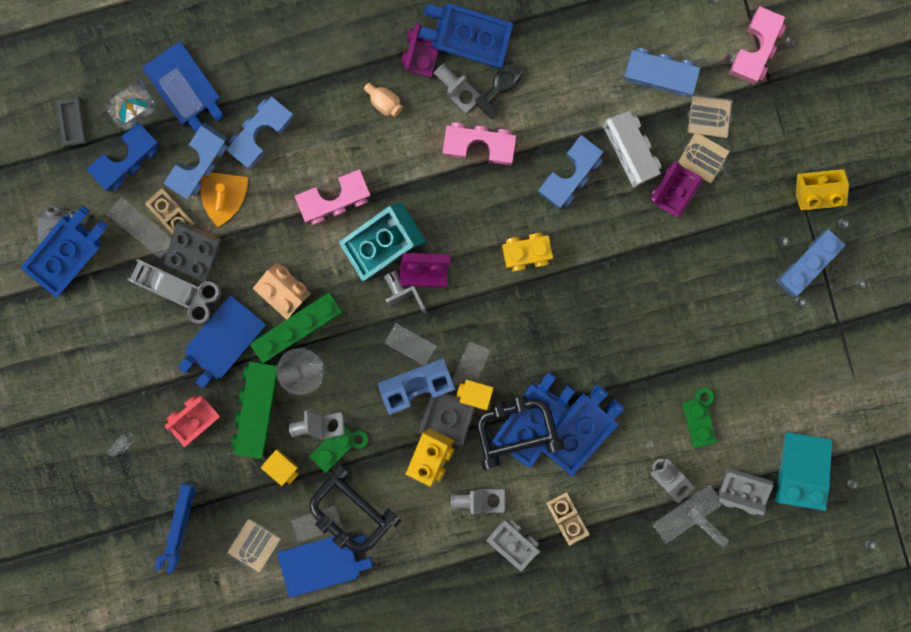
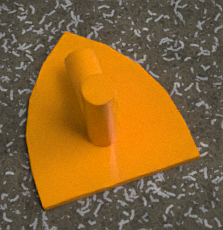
M211 172L208 177L203 175L201 178V184H203L201 187L203 206L217 227L229 221L239 210L245 198L249 177Z

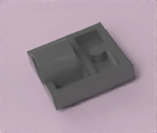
M178 221L173 231L164 264L206 282L209 280L212 268L219 259L221 253L219 246L222 239L182 221Z

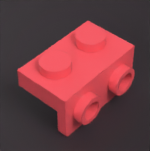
M196 395L192 396L184 403L186 408L179 413L176 410L166 419L168 423L165 425V428L169 429L184 447L221 417L203 395L198 398Z

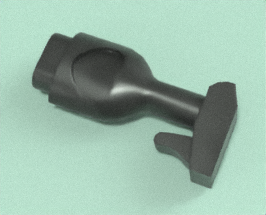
M511 61L509 64L505 63L495 74L493 87L484 96L475 99L477 106L490 119L496 117L497 108L501 105L500 101L491 105L492 100L499 93L511 91L522 80L521 76L524 74V71L514 61Z

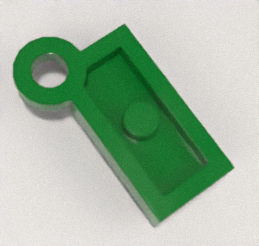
M708 388L699 389L695 394L694 400L682 402L693 448L717 443L708 410V405L714 400V394ZM702 393H707L709 396L705 402L700 399Z
M344 425L345 433L343 436L326 439L309 457L326 473L351 447L356 449L364 448L368 443L367 434L360 430L352 433ZM357 435L363 437L361 444L355 443L354 439Z

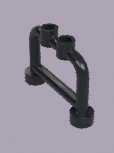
M526 396L514 398V404L505 405V401L492 404L491 410L481 414L477 421V432L485 460H481L483 470L500 466L499 456L544 444H546L548 453L566 449L564 439L559 440L551 409L545 401L540 399L527 400ZM532 408L541 410L548 434L491 448L486 429L488 420Z
M336 462L331 468L333 471L332 475L312 496L309 505L310 512L317 520L315 525L323 533L330 531L335 536L332 541L341 549L346 546L356 553L367 552L392 525L397 527L402 520L389 508L381 515L345 482L350 473ZM334 485L379 525L364 543L358 544L353 541L319 509V502Z

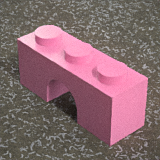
M761 6L758 7L747 32L758 37L760 49L754 53L741 49L737 53L730 69V75L753 85L758 80L762 81L768 69L765 67L768 58H773L777 46L774 45L777 37H782L786 25L783 24L784 16Z
M452 123L451 126L446 125L443 156L466 159L468 147L475 142H480L489 149L490 163L512 165L516 135H511L512 131L498 129V133L489 132V128L483 126H475V129H468L462 123Z
M360 169L338 178L341 184V194L335 200H324L316 187L296 195L295 199L304 221L316 225L325 221L324 216L329 214L338 216L346 212V207L354 205L357 208L367 204V199L371 198V195Z

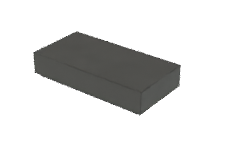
M80 98L56 100L62 146L69 147L87 144Z

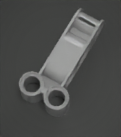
M136 259L138 263L131 278L127 279L128 281L188 308V317L193 323L205 324L210 320L212 311L208 304L215 303L221 298L222 291L219 285L207 281L198 287ZM208 286H213L215 289V295L211 299H207L204 295V291ZM198 307L204 308L206 313L205 317L201 320H197L194 315Z

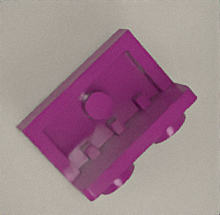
M674 161L672 166L666 169L664 179L660 185L656 186L653 190L651 201L659 209L680 219L704 179L682 167L679 162Z

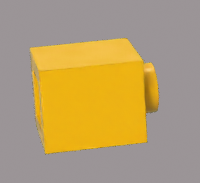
M466 380L465 384L460 383L457 397H460V403L487 410L493 387Z
M276 449L261 466V469L281 486L286 482L290 485L299 475L296 472L299 466L279 449Z

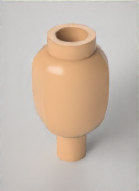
M371 83L364 87V90L370 94L372 105L382 114L396 117L401 112L403 106L400 104V98L385 87L376 88Z

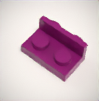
M415 23L414 29H409L407 42H410L409 51H404L401 64L405 65V72L432 78L439 50L431 46L432 41L417 38L419 28L422 27L420 24Z
M403 253L400 263V285L402 287L446 288L450 254Z

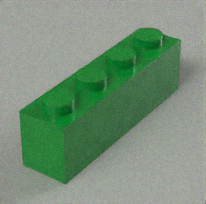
M327 293L250 343L261 362L265 364L341 315L343 311L331 293Z
M252 361L249 362V366L245 365L243 379L246 380L245 389L241 388L239 402L243 404L241 412H237L235 425L239 426L238 433L233 435L231 449H235L234 455L258 459L264 458L279 366Z

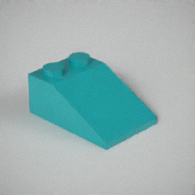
M401 202L384 209L339 241V244L363 282L400 260L403 253H411L426 241Z
M785 432L775 502L826 511L830 485L831 439Z

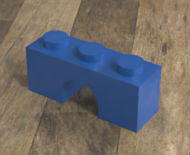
M139 122L121 137L129 148V153L125 160L113 162L107 155L102 154L86 169L108 192L118 190L124 184L123 179L127 175H134L142 167L140 164L146 158L150 160L159 151L157 149L160 146L158 141Z

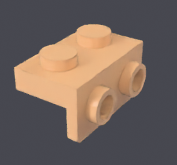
M279 263L268 269L253 287L286 320L311 295L306 286L297 281L287 268Z

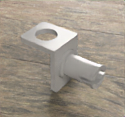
M443 63L434 74L448 87L447 96L464 113H467L476 105L475 99L480 97V95L466 81L465 75L458 78ZM463 91H469L473 96L469 104H463L459 100V95Z
M397 270L391 272L395 279L394 282L389 273L384 276L393 293L391 297L385 300L389 307L414 295L423 313H427L414 286L405 288L400 285V276Z
M309 410L304 411V421L290 423V434L294 438L308 434L320 440L343 436L345 433L344 414L339 412L319 416ZM332 420H337L338 428L334 432H330L328 430L329 423Z
M658 459L653 463L654 471L651 473V476L677 503H680L694 490V486L668 459ZM686 486L684 492L677 495L678 490L681 487Z
M477 489L470 491V495L452 494L451 508L470 509L471 515L503 513L506 511L505 490ZM491 494H496L500 499V504L495 508L488 504V497Z

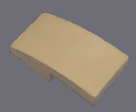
M163 188L145 202V205L172 234L178 221L191 226L195 224Z
M567 492L546 503L569 547L590 536Z

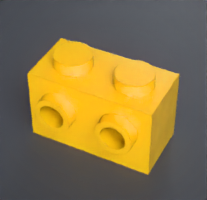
M844 169L797 174L796 197L800 210L847 206L849 183Z
M542 232L531 234L528 240L520 241V237L506 239V244L502 245L506 269L512 268V272L525 270V265L535 264V267L549 265L548 260L553 259L549 235L543 236Z
M431 428L427 429L422 433L406 475L430 487L435 482H440L446 471L443 466L453 455L454 449L451 447L454 440Z

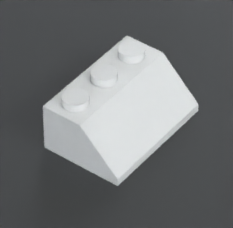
M630 111L607 119L603 124V128L632 187L635 188L661 174L659 170L662 167L656 156L652 157L649 151L651 144L647 136H642L638 129L641 127L639 119L635 114L632 115Z

